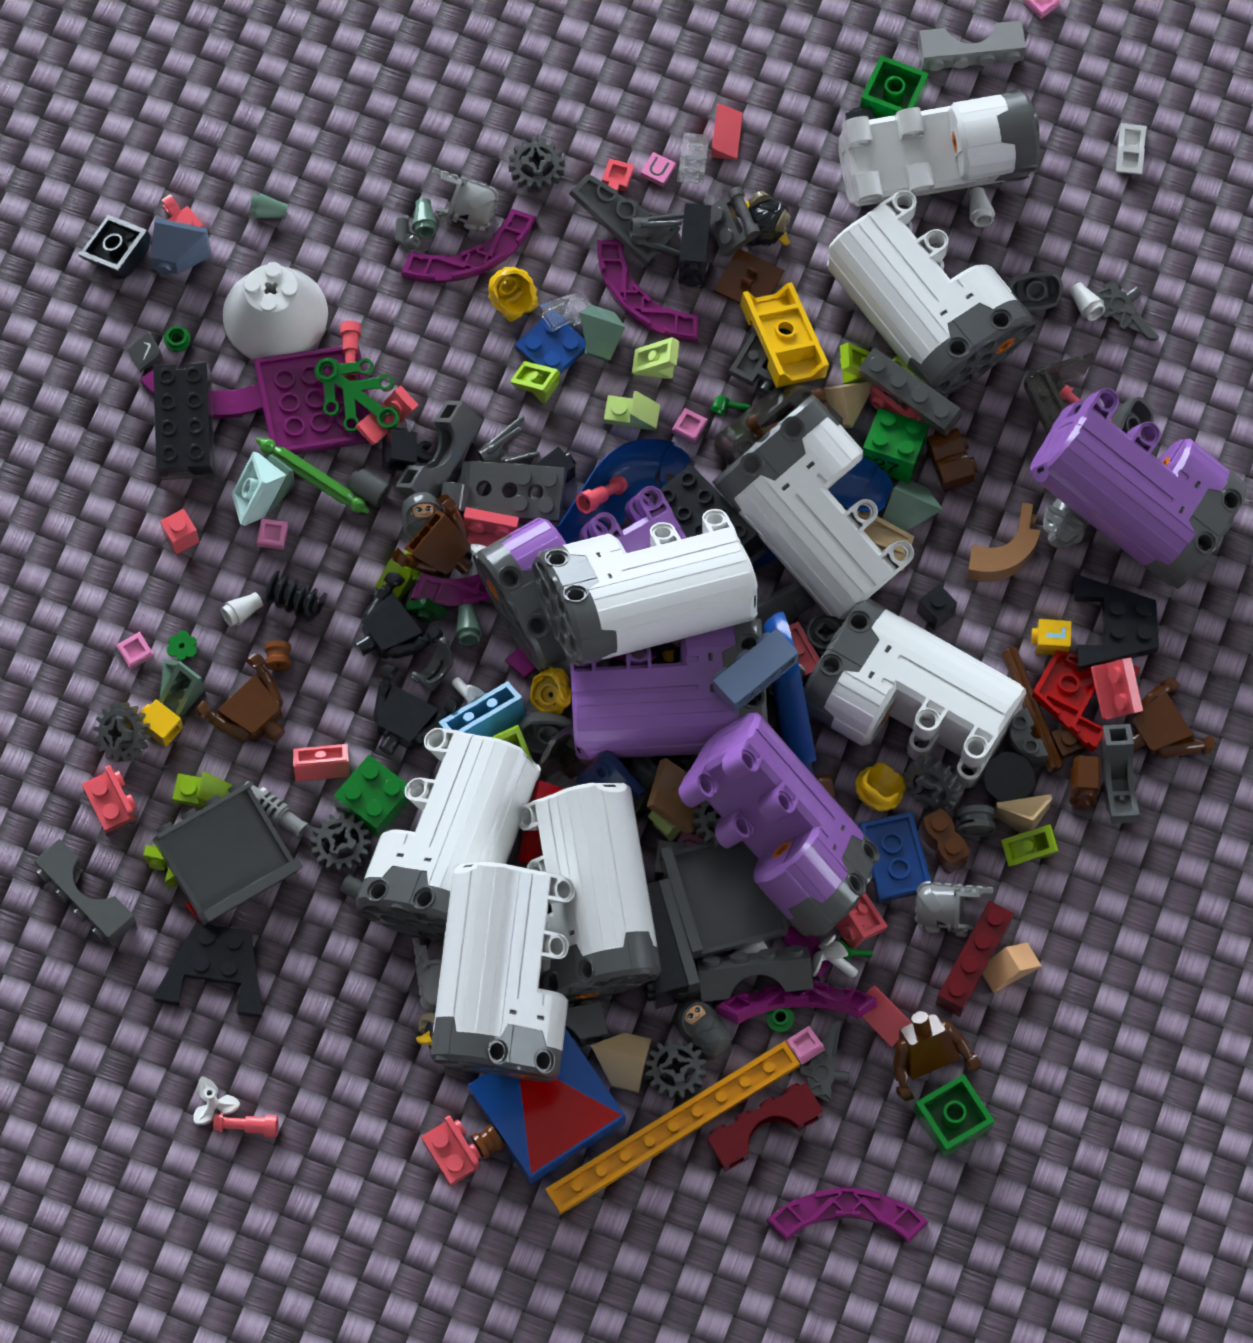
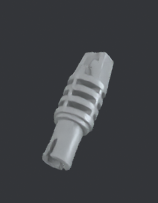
M254 785L251 787L274 826L281 825L298 839L304 835L309 824L291 813L289 805L278 799L264 787L261 789Z

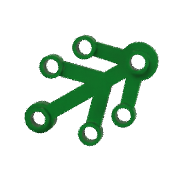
M323 358L315 366V376L324 384L325 403L323 410L329 417L337 416L341 410L340 405L335 401L336 384L343 389L345 407L343 425L348 432L356 433L358 431L356 426L348 428L349 421L355 420L357 422L356 425L360 422L356 416L355 400L377 416V421L382 428L391 430L398 426L400 417L394 408H383L363 392L374 389H381L384 392L391 391L395 383L390 375L383 374L379 378L349 381L343 375L360 372L364 376L371 375L374 371L372 361L368 358H363L359 362L339 364L333 358ZM364 363L370 364V368L367 371L361 370V366ZM333 368L331 375H324L325 369ZM389 379V386L383 387L381 385L382 381ZM335 404L336 410L328 412L329 405ZM387 416H393L394 420L392 423H385Z

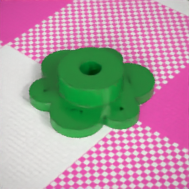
M179 631L176 636H171L168 640L170 644L167 647L168 655L177 657L179 661H184L186 657L192 658L197 653L195 647L197 640L195 637H190L187 631Z

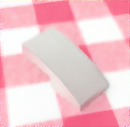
M1120 124L1116 172L1142 175L1147 126Z

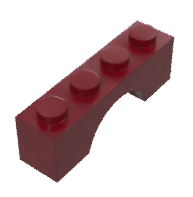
M991 901L987 903L942 986L935 1005L961 1017L989 960L1006 934L1014 913Z
M807 1082L802 1085L795 1083L784 1090L785 1094L777 1099L770 1097L759 1104V1109L751 1113L749 1110L744 1111L734 1118L735 1122L728 1126L721 1124L710 1131L707 1142L724 1173L749 1159L748 1147L750 1139L755 1131L763 1125L781 1122L800 1131L823 1118V1110Z

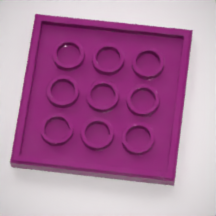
M359 345L358 353L356 354V362H359V360H361ZM342 346L254 359V368L268 438L272 439L276 446L284 447L297 455L369 443L359 431L350 433L345 429L343 425L345 419L343 389L335 384V401L340 405V413L335 417H329L323 410L325 403L324 384L316 378L315 366L323 358H333L339 364L345 363V354L342 352ZM333 368L325 369L324 375H331ZM359 372L358 379L356 380L366 379L365 376ZM368 390L363 391L365 394L369 396ZM355 400L356 416L361 421L371 412ZM329 405L328 412H334L336 405ZM355 420L349 421L348 428H354L357 422Z

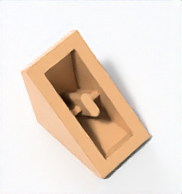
M1028 943L1005 947L991 958L982 976L994 993L1041 968V964Z

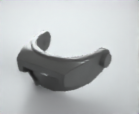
M439 637L437 639V648L425 669L420 674L414 671L411 673L410 678L414 682L421 683L431 691L437 688L454 665V657L448 644L449 641L446 638Z

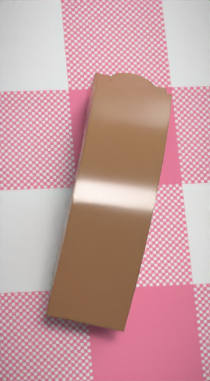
M1022 503L1017 534L1011 542L996 548L972 545L966 580L978 582L999 581L1013 576L1027 565L1035 552L1040 530H1035L1037 514H1032L1033 504Z

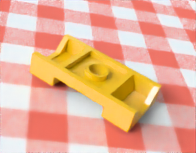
M793 283L785 284L775 294L755 298L748 291L743 292L740 302L741 309L748 325L754 326L769 360L767 368L776 388L825 378L829 363ZM785 328L791 331V334H782L779 329Z

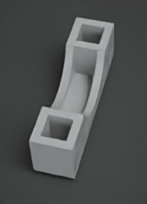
M1022 20L996 23L994 31L987 39L974 44L957 41L945 28L919 31L918 38L922 70L939 71L943 68L951 67L962 69L971 65L990 66L1001 62L1012 64L1024 60L1026 51Z

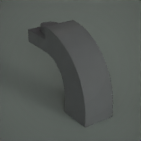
M1130 724L1103 725L1101 759L1106 810L1109 811L1111 824L1139 822L1140 817L1133 779L1134 740Z

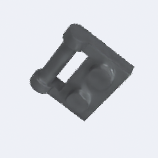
M742 187L730 189L728 195L711 206L710 227L722 255L727 257L761 234L759 226L754 224L743 198L745 194ZM734 204L745 227L744 230H742L738 218L735 214V211L732 207Z

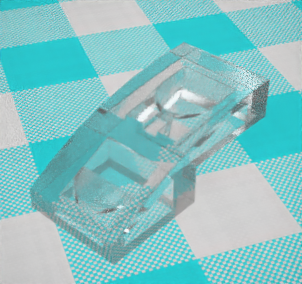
M684 133L677 182L703 185L710 135Z
M576 293L540 305L539 312L550 329L554 331L571 322L574 326L581 323L579 312L591 306V303L584 293Z

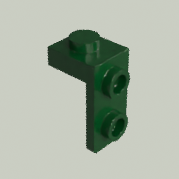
M418 572L405 608L406 611L424 623L444 620L447 609L429 598L416 600L410 598L419 574L423 573ZM439 572L436 575H431L435 577L444 578V574L442 572Z

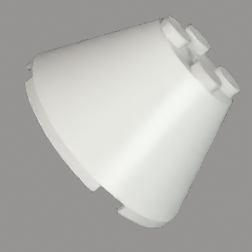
M276 262L260 266L240 279L230 290L223 307V324L228 339L240 353L252 360L313 350L322 339L328 320L327 302L317 283L306 274L295 269L280 266Z

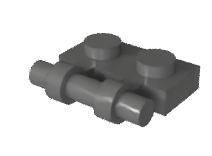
M755 328L729 369V375L753 386L758 378L763 381L759 390L764 394H769L772 387L776 386L770 372L763 368L768 358Z

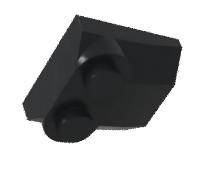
M107 214L105 220L78 255L80 258L109 271L114 278L124 279L132 274L148 252L151 236L146 229Z

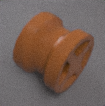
M270 641L264 645V651L267 654L265 668L274 671L291 668L292 663L289 658L291 644L289 642Z
M491 1124L486 1125L481 1133H474L470 1136L485 1160L491 1156L493 1151H500L505 1148L500 1136Z

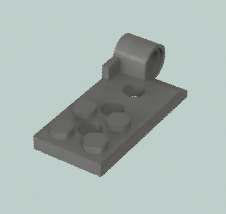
M462 462L460 483H442L441 496L447 493L457 503L456 507L460 515H464L465 509L468 507L519 517L521 520H534L539 517L550 522H561L567 469L565 467L508 463ZM483 483L491 484V492L487 496H480L479 488ZM512 484L516 485V495L512 498H506V487ZM541 486L543 488L542 497L538 500L531 499V490L534 487ZM440 505V511L444 512V507Z

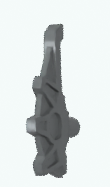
M1111 279L1104 289L1095 292V295L1104 301L1105 312L1101 316L1104 320L1112 317L1120 323L1119 328L1121 330L1129 328L1143 334L1149 341H1157L1159 339V336L1151 329L1133 305V301L1142 295L1137 287L1125 293Z
M841 1021L831 1025L830 1032L822 1041L825 1051L812 1058L809 1066H802L800 1069V1075L807 1077L809 1087L814 1096L827 1102L831 1101V1088L834 1085V1081L849 1082L850 1072L836 1070L835 1066Z

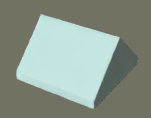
M257 452L252 453L232 492L239 522L244 526L266 516L287 474Z

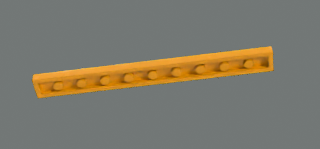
M783 1041L545 1188V1192L559 1214H563L799 1068V1061L787 1043Z

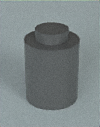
M361 469L359 472L354 471L348 481V485H350L349 490L353 494L363 498L377 508L384 503L391 489V484L365 469Z

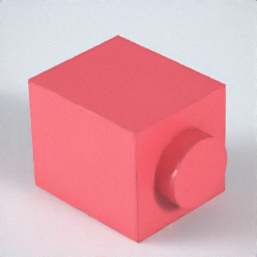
M184 508L160 521L163 534L176 555L199 543L197 530Z

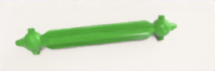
M256 439L264 454H273L290 467L296 475L341 504L350 505L353 512L367 514L370 512L363 498L354 497L349 489L284 447L276 446L272 439Z

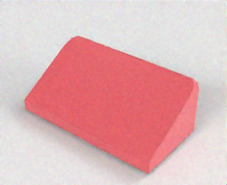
M717 104L711 157L737 160L743 113L723 104Z
M348 744L293 749L295 780L300 782L349 777Z
M873 985L866 994L877 998V1006L863 1015L862 1018L893 1048L899 1041L900 1029L912 1022Z

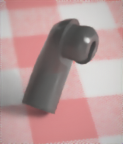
M397 218L395 228L396 243L407 252L417 251L421 246V239L418 236L415 238V235L408 233L409 220L407 218Z

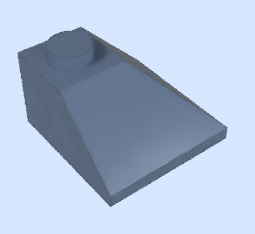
M160 218L155 219L150 259L153 269L161 274H180L211 256L212 251L207 228Z

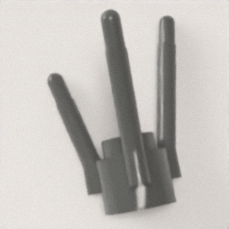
M684 213L631 218L629 237L630 239H636V245H645L680 256V251L646 239L653 236V227L680 226L681 221L669 220L684 218Z
M520 416L490 442L477 450L482 462L514 464L540 455L537 451L501 460L505 454L500 446L522 431V428L517 426L524 421V416Z

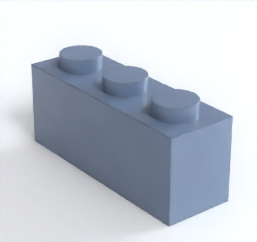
M777 628L771 633L766 632L761 635L756 641L757 645L749 651L747 649L743 650L735 658L736 662L729 668H721L714 675L713 690L734 713H737L798 662L799 652Z

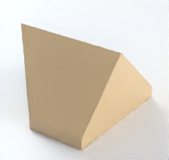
M865 381L821 388L824 390L827 400L824 404L843 428H852L873 385Z
M1049 794L997 802L995 817L1020 834L1033 830L1049 810L1052 796Z
M622 1033L592 1044L591 1047L611 1087L639 1094L652 1039Z

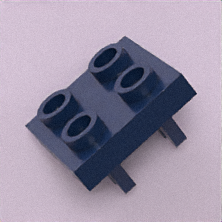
M608 750L604 751L575 780L578 785L588 783H625L631 787L633 802L645 791L640 785V779H635L624 767L622 758H617L613 752Z

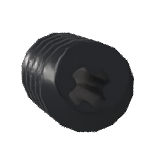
M277 570L269 581L266 591V602L269 604L275 602L276 607L280 609L285 606L286 612L292 613L294 611L296 617L304 616L305 621H313L324 607L327 593L324 592L318 598L317 588L308 593L309 584L305 583L299 589L298 579L288 584L289 575L286 574L280 580V571Z

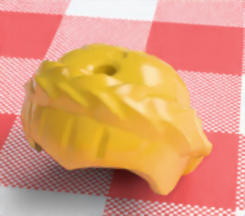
M504 267L490 278L488 298L496 310L501 312L509 322L521 318L524 313L531 312L539 305L538 297L536 296L537 289L533 284V279L525 270L516 267Z
M546 668L533 678L530 701L539 712L561 715L564 709L571 703L572 689L570 688V678L564 669Z
M884 762L875 763L872 767L865 768L859 773L855 781L856 793L859 799L862 800L864 805L878 812L895 809L903 799V793L906 791L907 786L904 785L905 779L903 776L894 772V769Z

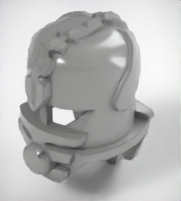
M434 167L432 173L441 176L443 181L457 185L449 210L442 207L436 208L435 213L439 214L438 220L445 223L461 221L465 223L464 228L468 230L485 231V228L491 224L490 220L494 216L493 211L497 207L496 202L499 201L496 189ZM469 215L467 220L459 218L460 216Z
M1055 497L1051 504L1052 506H1048L1042 514V529L1047 532L1048 543L1057 549H1062L1079 543L1084 538L1085 529L1091 524Z
M925 881L918 886L916 891V916L914 919L920 929L928 932L939 933L940 928H947L948 932H955L956 936L967 937L970 930L973 931L975 925L971 922L963 921L965 897H980L983 893H993V887Z
M413 938L419 995L421 997L420 1003L424 1009L433 1012L434 1010L436 1011L442 959L429 960L426 945H420L419 938Z

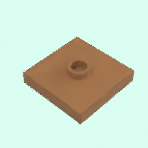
M662 759L659 761L647 807L684 833H692L694 831L692 821L696 819L692 813L698 806L693 808L686 806L679 795V787L687 772L669 759Z

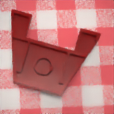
M1056 650L1033 690L1031 697L1090 751L1095 752L1102 740L1103 727L1082 717L1096 691L1091 667H1088L1085 671H1077L1076 654ZM1133 665L1135 676H1137L1140 667Z

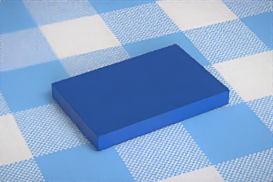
M912 811L858 824L860 830L875 844L879 851V861L875 863L871 873L878 903L917 895L918 886L925 881H931Z

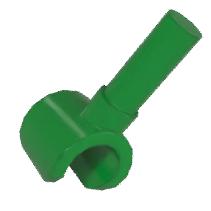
M724 395L717 396L711 408L712 412L719 415H724L727 408L750 411L749 404L730 401Z
M837 940L848 952V956L843 957L846 961L855 956H873L872 950L849 948L843 940Z

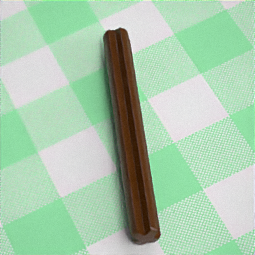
M1016 647L1008 648L1002 653L1012 680L1026 688L1027 694L1022 704L1023 709L1028 708L1034 721V726L1031 727L1034 737L1042 739L1049 755L1045 764L1049 772H1056L1063 767V763L1040 705L1031 697L1033 687Z

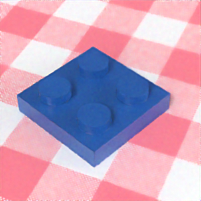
M552 310L515 343V349L529 362L558 369L561 372L560 375L585 353L586 347L585 339Z

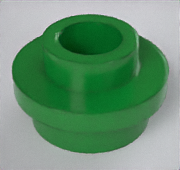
M180 326L171 327L164 336L166 347L173 352L186 350L191 342L189 332ZM175 338L182 339V341L179 343L173 342Z
M790 1008L768 1011L766 1023L772 1031L783 1033L793 1026L794 1014ZM783 1014L786 1019L783 1022H778L775 1016Z

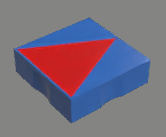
M566 1028L560 1075L553 1082L484 1074L468 1084L470 1097L487 1122L501 1136L508 1149V1153L530 1186L564 1165L577 1152L595 1145L626 1124V1115Z

